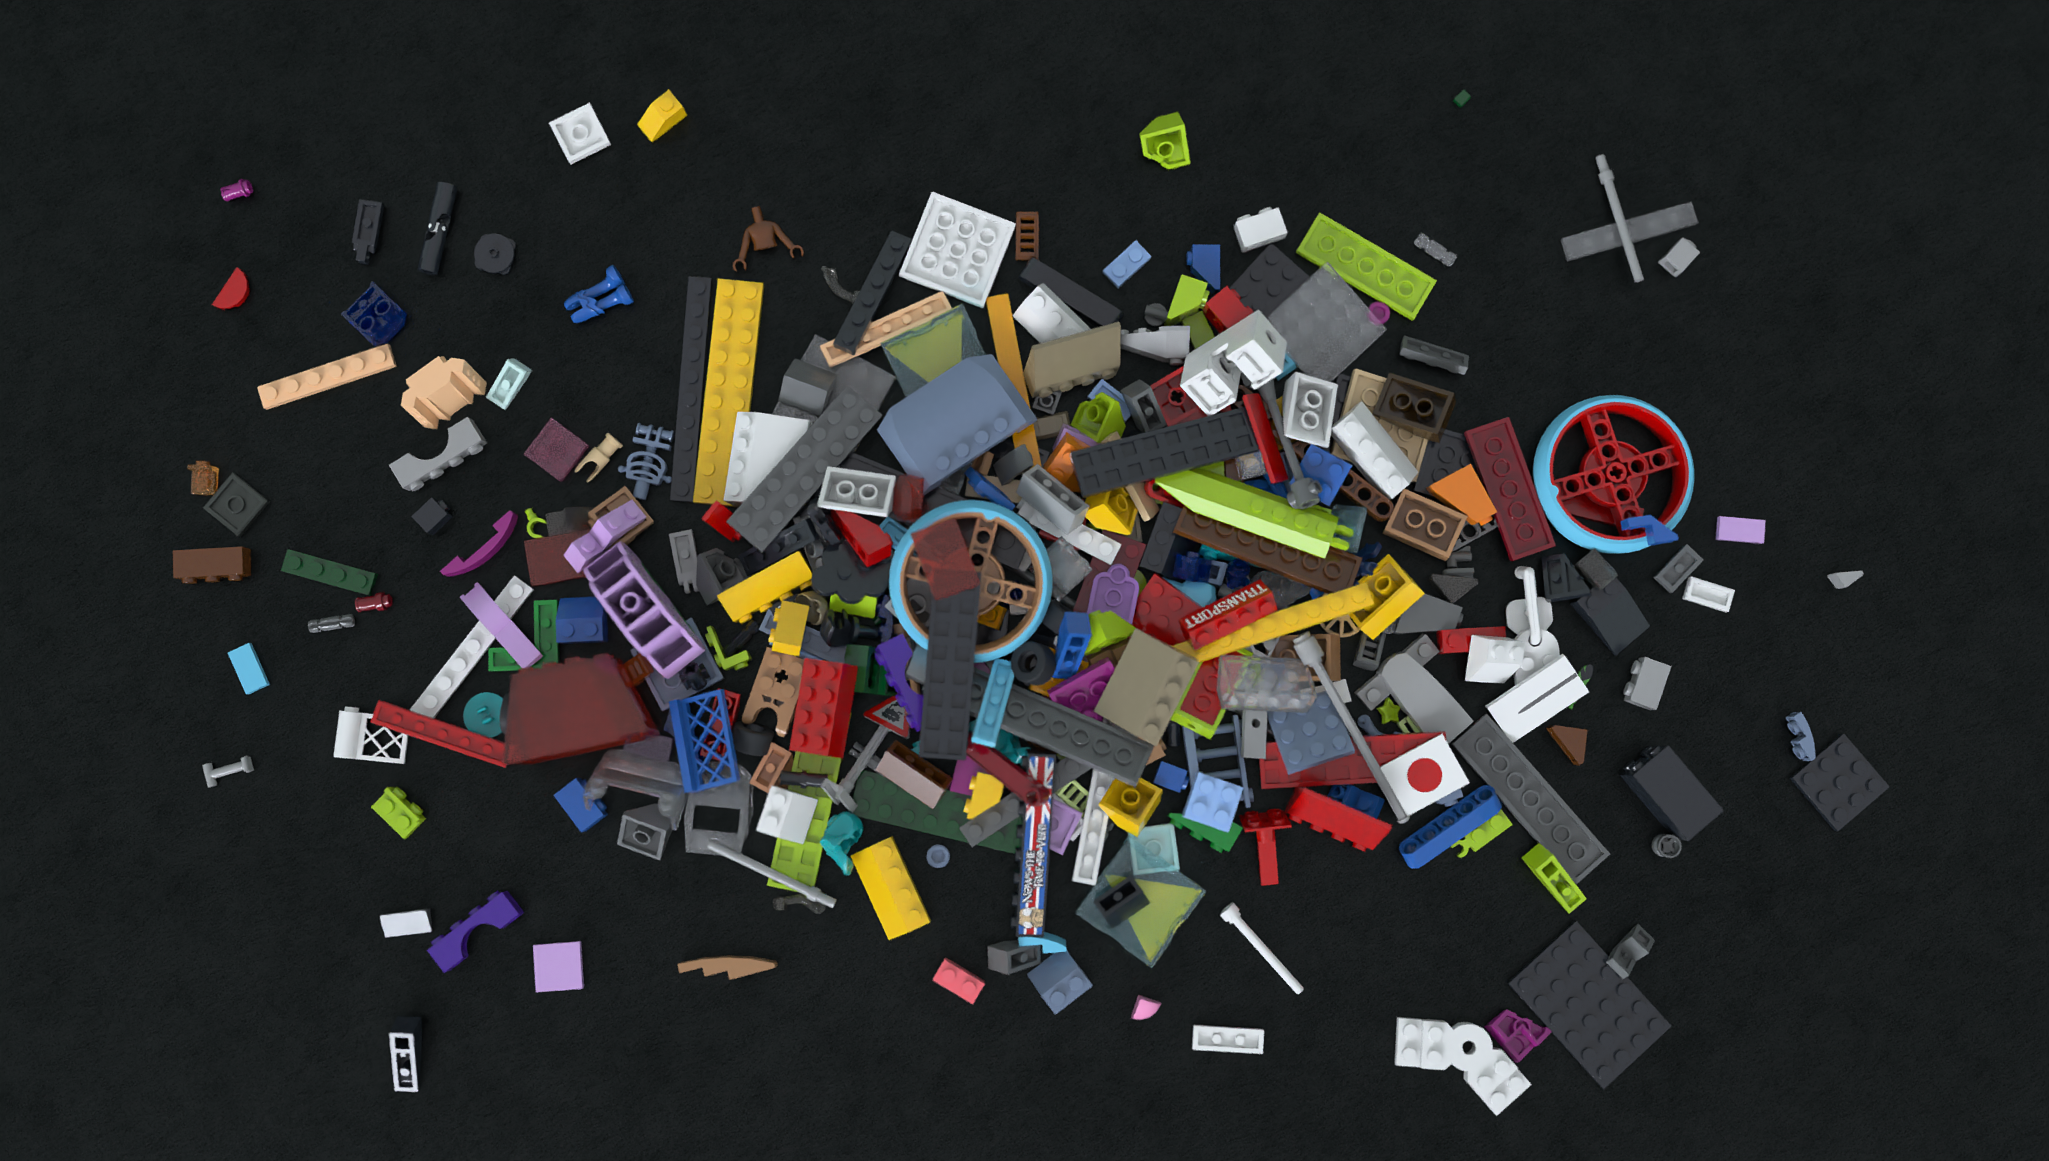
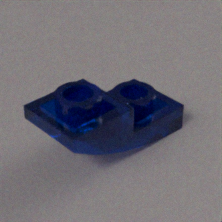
M884 594L883 599L879 598L876 612H879L878 617L886 620V624L881 623L878 636L882 637L881 642L883 643L893 638L894 615L884 607L891 599L886 594Z

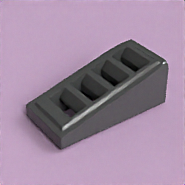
M1387 628L1374 639L1378 641L1377 644L1366 641L1367 638H1371L1363 631L1361 632L1353 666L1369 671H1375L1379 667ZM1364 648L1375 650V652L1366 651Z

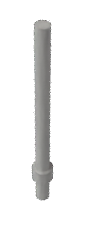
M1599 155L1596 157L1600 170L1599 178L1601 184L1605 186L1634 281L1639 282L1644 278L1614 187L1613 172L1608 168L1605 155Z
M712 839L707 848L806 895L807 899L813 902L817 900L833 908L837 901L820 892L821 889L815 886L809 887Z

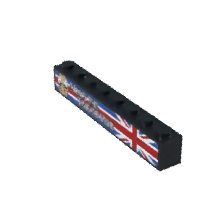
M1026 749L1025 756H1021V769L1040 784L1046 786L1050 792V797L1044 805L1038 807L1029 806L1023 799L1018 801L1017 812L1018 816H1021V824L1016 826V838H1020L1019 847H1015L1014 855L1015 861H1018V870L1013 871V884H1017L1016 892H1012V906H1015V915L1010 916V929H1014L1016 937L1044 938L1056 754L1051 750Z

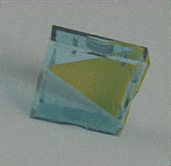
M963 304L932 318L920 327L909 329L880 343L905 397H908L965 358L987 355L978 340L977 332Z
M1129 835L1097 879L1096 885L1092 886L1079 904L1076 914L1101 932L1112 936L1126 950L1152 968L1171 942L1176 929L1189 917L1206 891ZM1132 847L1136 851L1138 870L1152 868L1155 872L1135 874ZM1132 875L1150 901V904L1114 929H1111L1093 901Z

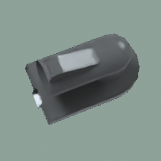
M1466 546L1457 552H1451L1447 559L1448 569L1442 571L1444 578L1473 580L1474 568L1457 567V562H1469L1472 560L1470 546Z

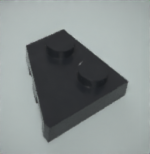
M819 496L810 501L807 513L820 529L823 538L826 541L828 540L831 545H834L841 540L842 534L827 509L818 507Z
M1564 553L1541 557L1545 600L1548 603L1592 596V592Z

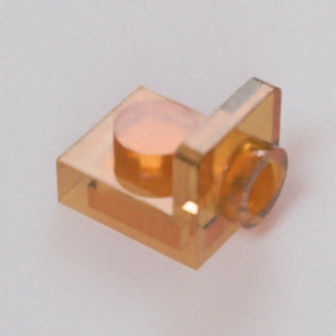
M196 461V465H188L187 469L192 471L191 494L214 495L218 490L219 468L211 466L208 461Z

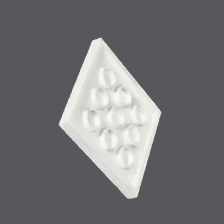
M932 192L899 276L984 308L1015 230L1016 223Z

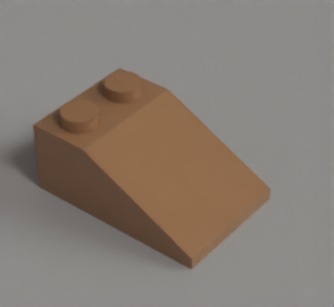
M1311 634L1315 636L1324 652V655L1321 657L1323 660L1321 663L1331 681H1341L1340 635ZM1283 635L1280 637L1266 662V682H1321L1313 667H1310L1309 664L1303 665L1293 647L1295 645L1293 639L1299 635Z

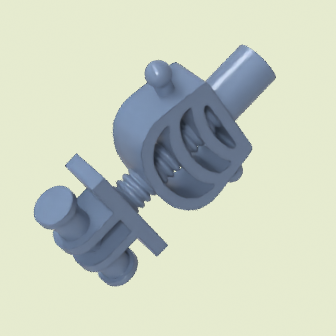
M638 423L636 435L643 434L646 437L645 439L633 437V442L647 446L646 452L639 451L630 454L627 459V467L619 466L618 471L620 473L626 472L628 479L636 481L633 496L637 499L646 500L650 484L661 486L663 480L666 483L672 482L670 476H665L668 469L666 462L656 455L655 451L656 448L667 451L672 450L671 445L661 443V441L665 439L672 442L674 431H666L663 427H659L657 431L654 430V425L644 426ZM652 435H656L655 441H651ZM644 457L643 462H634L637 458ZM654 459L661 463V469L653 465ZM637 467H642V468H641L642 470H633V469H634V468H637ZM651 469L656 470L658 472V476L652 474L650 472Z

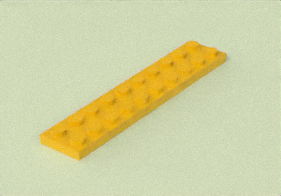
M718 279L693 497L694 503L713 505L717 500L724 506L735 507L724 501L737 412H750L764 290L763 283Z

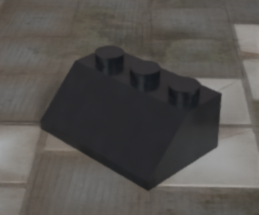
M1166 502L1162 503L1138 569L1152 574L1157 573L1162 578L1166 577L1180 583L1182 582L1196 545V541L1173 533L1182 508Z

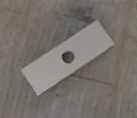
M1244 688L1241 758L1265 759L1268 689ZM1252 720L1255 721L1254 727L1252 726Z

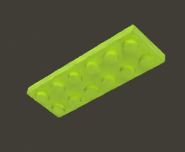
M1320 212L1296 251L1297 254L1379 302L1385 303L1388 307L1412 321L1437 281Z

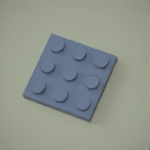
M693 618L686 621L699 637L706 650L690 663H697L698 666L703 663L710 678L707 679V685L703 689L695 691L690 688L686 690L679 678L683 674V668L670 679H667L652 665L654 672L646 678V681L662 711L670 708L669 701L689 698L725 679ZM636 648L630 650L633 657L640 653Z
M1327 691L1267 709V720L1288 775L1355 753L1346 726Z

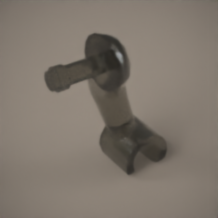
M823 266L824 279L832 292L854 304L859 291L855 290L852 294L844 290L839 284L835 269Z
M802 893L791 896H779L773 899L775 910H786L788 904L794 903L804 904L816 914H821L826 908L825 904L817 900L813 902Z

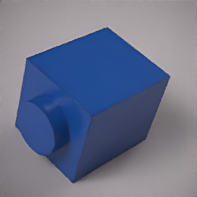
M1160 761L1152 783L1180 793V790H1185L1188 784L1189 777L1186 776L1188 771Z

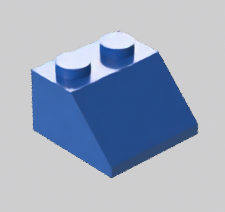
M597 597L560 598L556 616V643L608 642L607 611Z

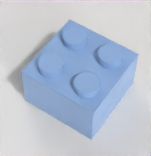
M1197 772L1181 817L1229 832L1243 787Z

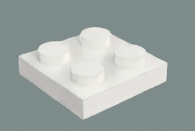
M590 103L549 123L570 164L611 145Z

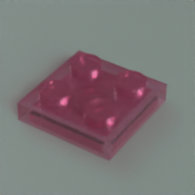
M551 418L525 451L524 455L562 482L589 445Z

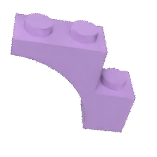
M630 500L599 518L589 533L571 543L563 556L579 573L599 558L620 537L642 523L646 516L636 503Z

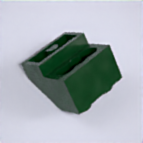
M847 644L844 655L845 664L858 666L854 692L895 697L897 692L894 686L890 687L885 678L887 672L884 666H880L875 658L876 647Z

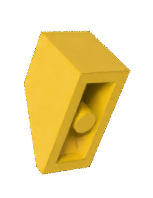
M668 90L650 104L637 125L649 140L654 142L687 116L683 106Z

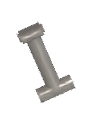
M248 756L241 758L240 762L213 769L212 763L202 765L208 788L217 786L216 778L242 770L246 773L254 770L251 757Z

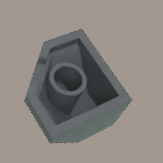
M718 548L697 556L696 586L707 605L719 601L718 594L751 577V575L747 576L740 559H731L725 556L724 551Z

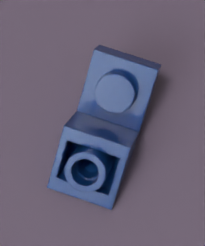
M1350 784L1332 785L1327 796L1329 799L1375 819L1378 818L1385 801L1381 797L1365 792Z

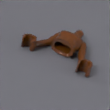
M760 206L753 207L751 209L755 223L751 224L744 231L739 258L733 262V269L737 272L736 264L738 262H743L744 269H747L745 259L750 244V237L755 251L777 246L774 231L778 238L790 249V254L793 258V251L796 248L801 250L802 256H804V250L801 246L794 245L776 222L763 220Z

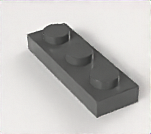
M1404 336L1402 339L1399 355L1410 360L1415 359L1425 362L1429 366L1447 369L1452 373L1465 375L1468 368L1469 355L1408 336Z

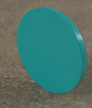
M489 692L480 693L472 697L466 704L463 714L467 729L491 738L501 734L500 708L503 698Z

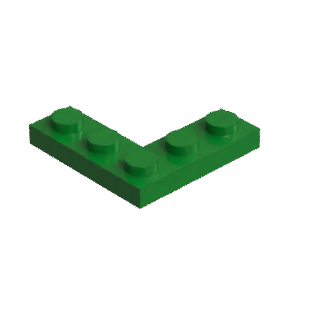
M559 600L534 601V646L543 657L528 670L560 669L559 643H556V616ZM488 648L489 671L523 670L505 648Z

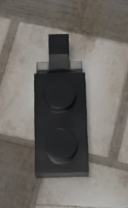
M359 200L352 243L354 244L353 250L357 251L356 261L360 264L369 265L371 253L376 251L384 210L382 202Z

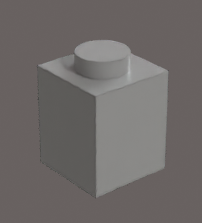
M1681 238L1658 263L1676 277L1686 269L1700 252L1692 241Z

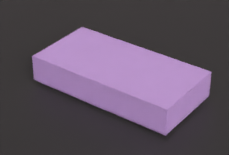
M1717 517L1716 540L1764 543L1765 520Z

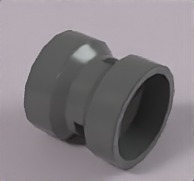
M1659 834L1652 841V849L1658 856L1673 858L1681 851V841L1674 835Z

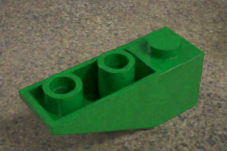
M1168 813L1167 815L1171 818L1169 823L1179 829L1185 826L1192 830L1190 832L1191 836L1200 841L1203 838L1211 842L1210 847L1220 853L1223 850L1230 851L1242 830V827L1234 822L1231 823L1229 832H1224L1181 817V813Z

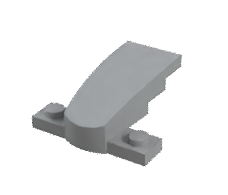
M1424 633L1402 652L1399 651L1387 657L1379 665L1375 672L1376 674L1354 692L1370 711L1391 694L1401 710L1408 715L1420 732L1445 731L1447 744L1474 722L1449 692L1422 667L1439 652L1437 647Z

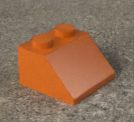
M1066 432L1042 468L1070 491L1080 492L1069 454L1070 452L1090 446Z

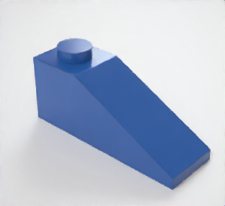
M1065 612L1059 628L1055 652L1056 669L1052 678L1068 679L1077 674L1092 635L1088 613Z

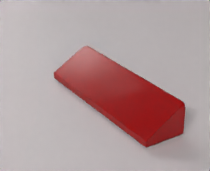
M1260 394L1244 395L1242 397L1271 484L1274 485L1288 480Z

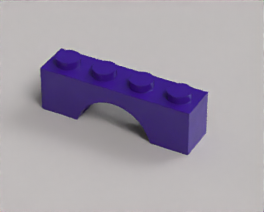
M902 633L878 645L874 655L880 666L883 665L887 672L885 678L890 687L894 686L897 692L895 697L901 708L905 707L908 713L906 716L908 724L911 728L915 727L918 732L921 730L923 695L914 692L905 679V667L913 653Z
M499 890L487 898L489 903L483 907L479 905L468 913L470 917L464 922L459 920L450 927L451 932L448 935L444 936L442 934L431 942L433 946L427 951L444 973L452 970L469 956L467 941L475 927L480 924H491L501 929L508 926L524 913L508 891L501 893Z

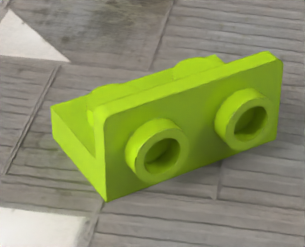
M387 787L384 790L385 793L371 808L403 839H407L426 819L422 815L423 810L417 804H411L405 799L407 795L399 787Z

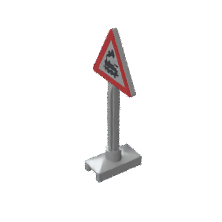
M894 696L864 712L865 718L880 726L845 779H842L839 785L825 779L821 785L836 805L842 802L851 813L855 811L858 805L849 793L886 734L892 731L905 739H908L910 736V725L906 719L908 713L905 707H900Z

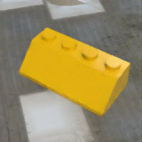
M797 551L718 594L717 597L732 621L743 624L753 618V613L759 610L763 613L772 607L773 602L779 599L782 602V600L784 601L792 597V592L800 588L803 591L811 587L813 572L804 555Z
M893 836L851 855L888 940L930 923L931 919Z

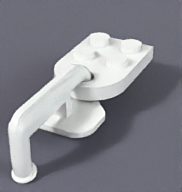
M1519 566L1515 570V576L1524 581L1525 599L1513 600L1506 607L1508 628L1517 634L1515 640L1526 642L1522 666L1514 673L1515 685L1560 656L1557 640L1550 632L1546 631L1553 622L1551 603H1548L1543 597H1537L1534 570L1526 566Z

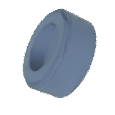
M937 844L928 850L927 861L932 867L941 868L949 862L950 853L945 846Z

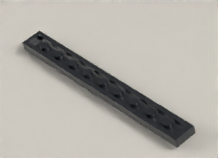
M688 277L670 500L675 502L694 503L693 497L698 462L712 279L706 277Z

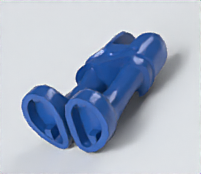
M614 265L606 269L607 277L602 282L586 290L576 292L564 302L566 310L575 309L580 305L583 307L571 315L574 323L599 316V314L605 313L604 309L620 303L628 305L634 302L628 288L624 285L623 278ZM617 288L615 292L599 301H596L594 299L612 289Z

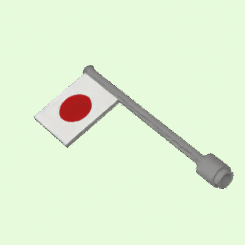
M1306 631L1293 639L1295 644L1293 647L1303 665L1309 664L1310 667L1314 668L1395 812L1398 823L1407 822L1411 814L1469 784L1467 777L1442 733L1379 767L1321 663L1323 661L1321 657L1324 655V652L1315 636Z

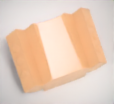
M438 356L406 379L409 389L403 392L401 406L425 428L437 429L439 419L450 421L451 416L467 404H473L474 394L485 395L487 382L464 359L451 358L447 361L444 356Z

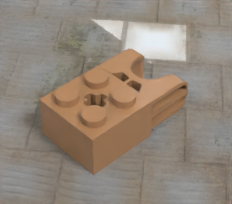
M767 647L742 716V723L747 725L754 723L758 713L762 709L770 707L777 713V734L781 737H785L788 734L796 712L804 659L774 652L772 648ZM786 671L785 675H788L787 681L782 680L780 683L777 676L779 673Z

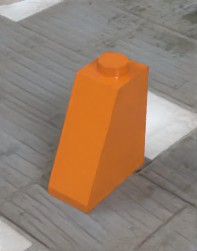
M1471 464L1426 488L1431 495L1447 507L1468 516L1466 521L1471 525L1479 522L1482 526L1492 521L1491 515L1497 513Z

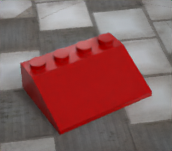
M1302 787L1294 788L1285 809V813L1290 814L1288 819L1300 824L1303 820L1311 823V829L1320 833L1327 830L1332 833V838L1343 843L1345 839L1354 842L1352 847L1364 852L1366 848L1373 850L1392 827L1385 822Z

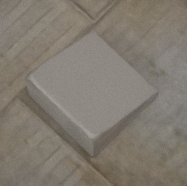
M1862 571L1828 574L1827 577L1836 589L1848 587L1863 576L1864 573Z

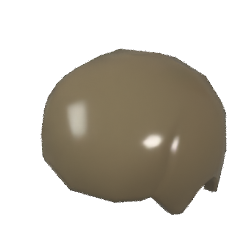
M815 591L799 593L795 598V603L811 606L809 607L807 622H811L813 625L822 623L824 615L829 609L825 596H821Z

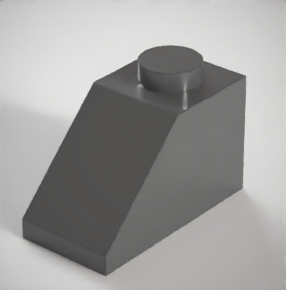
M1002 941L988 946V969L1011 974L1041 964L1040 945L1019 946V941Z

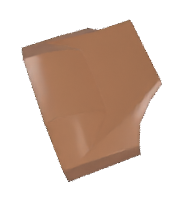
M771 742L768 754L762 758L749 783L768 794L772 785L787 789L788 785H780L781 770L792 771L793 753Z

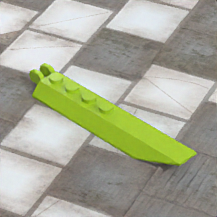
M1195 468L1155 480V483L1195 513L1324 559L1330 546L1342 550L1349 549L1350 545L1347 541L1333 538L1334 533L1349 538L1353 537L1354 534L1351 528L1337 525V516L1312 507L1294 509L1289 504L1287 498L1208 470Z

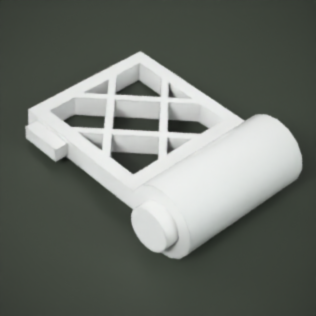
M345 707L344 711H339L333 757L405 764L409 735L401 733L395 737L389 728L382 727L372 735L367 729L368 718L372 719L373 714L359 713V708ZM383 730H386L393 740L382 748L374 737ZM367 733L369 738L365 740V736ZM401 737H402V744L398 741V739H400ZM370 740L380 749L373 756L363 755L364 745ZM396 742L401 749L400 759L391 758L385 749ZM382 752L385 757H379L378 755Z

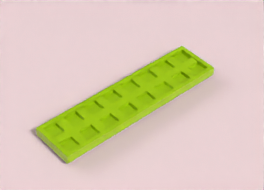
M796 751L791 772L807 770V773L828 774V780L837 784L842 758ZM788 785V790L817 799L818 803L804 844L777 837L771 868L812 887L816 884L823 851L819 841L828 827L827 823L830 818L833 801L821 787L806 786V789H803L801 786ZM768 878L767 886L796 891Z

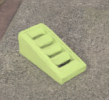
M1073 780L1056 791L1055 794L1071 808L1081 812V816L1084 818L1085 813L1083 810L1086 808L1089 792L1076 780ZM1072 783L1073 785L1070 787V789L1065 794H1063L1067 787ZM1077 789H1079L1080 792L1074 797V799L1072 801L1069 800V798L1074 794V792ZM1086 795L1087 798L1077 807L1078 802Z

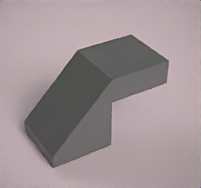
M1637 924L1613 948L1606 963L1624 979L1630 975L1635 962L1649 954L1655 940Z

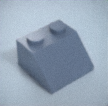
M1067 949L1066 952L1053 953L1027 973L1055 1015L1093 986Z

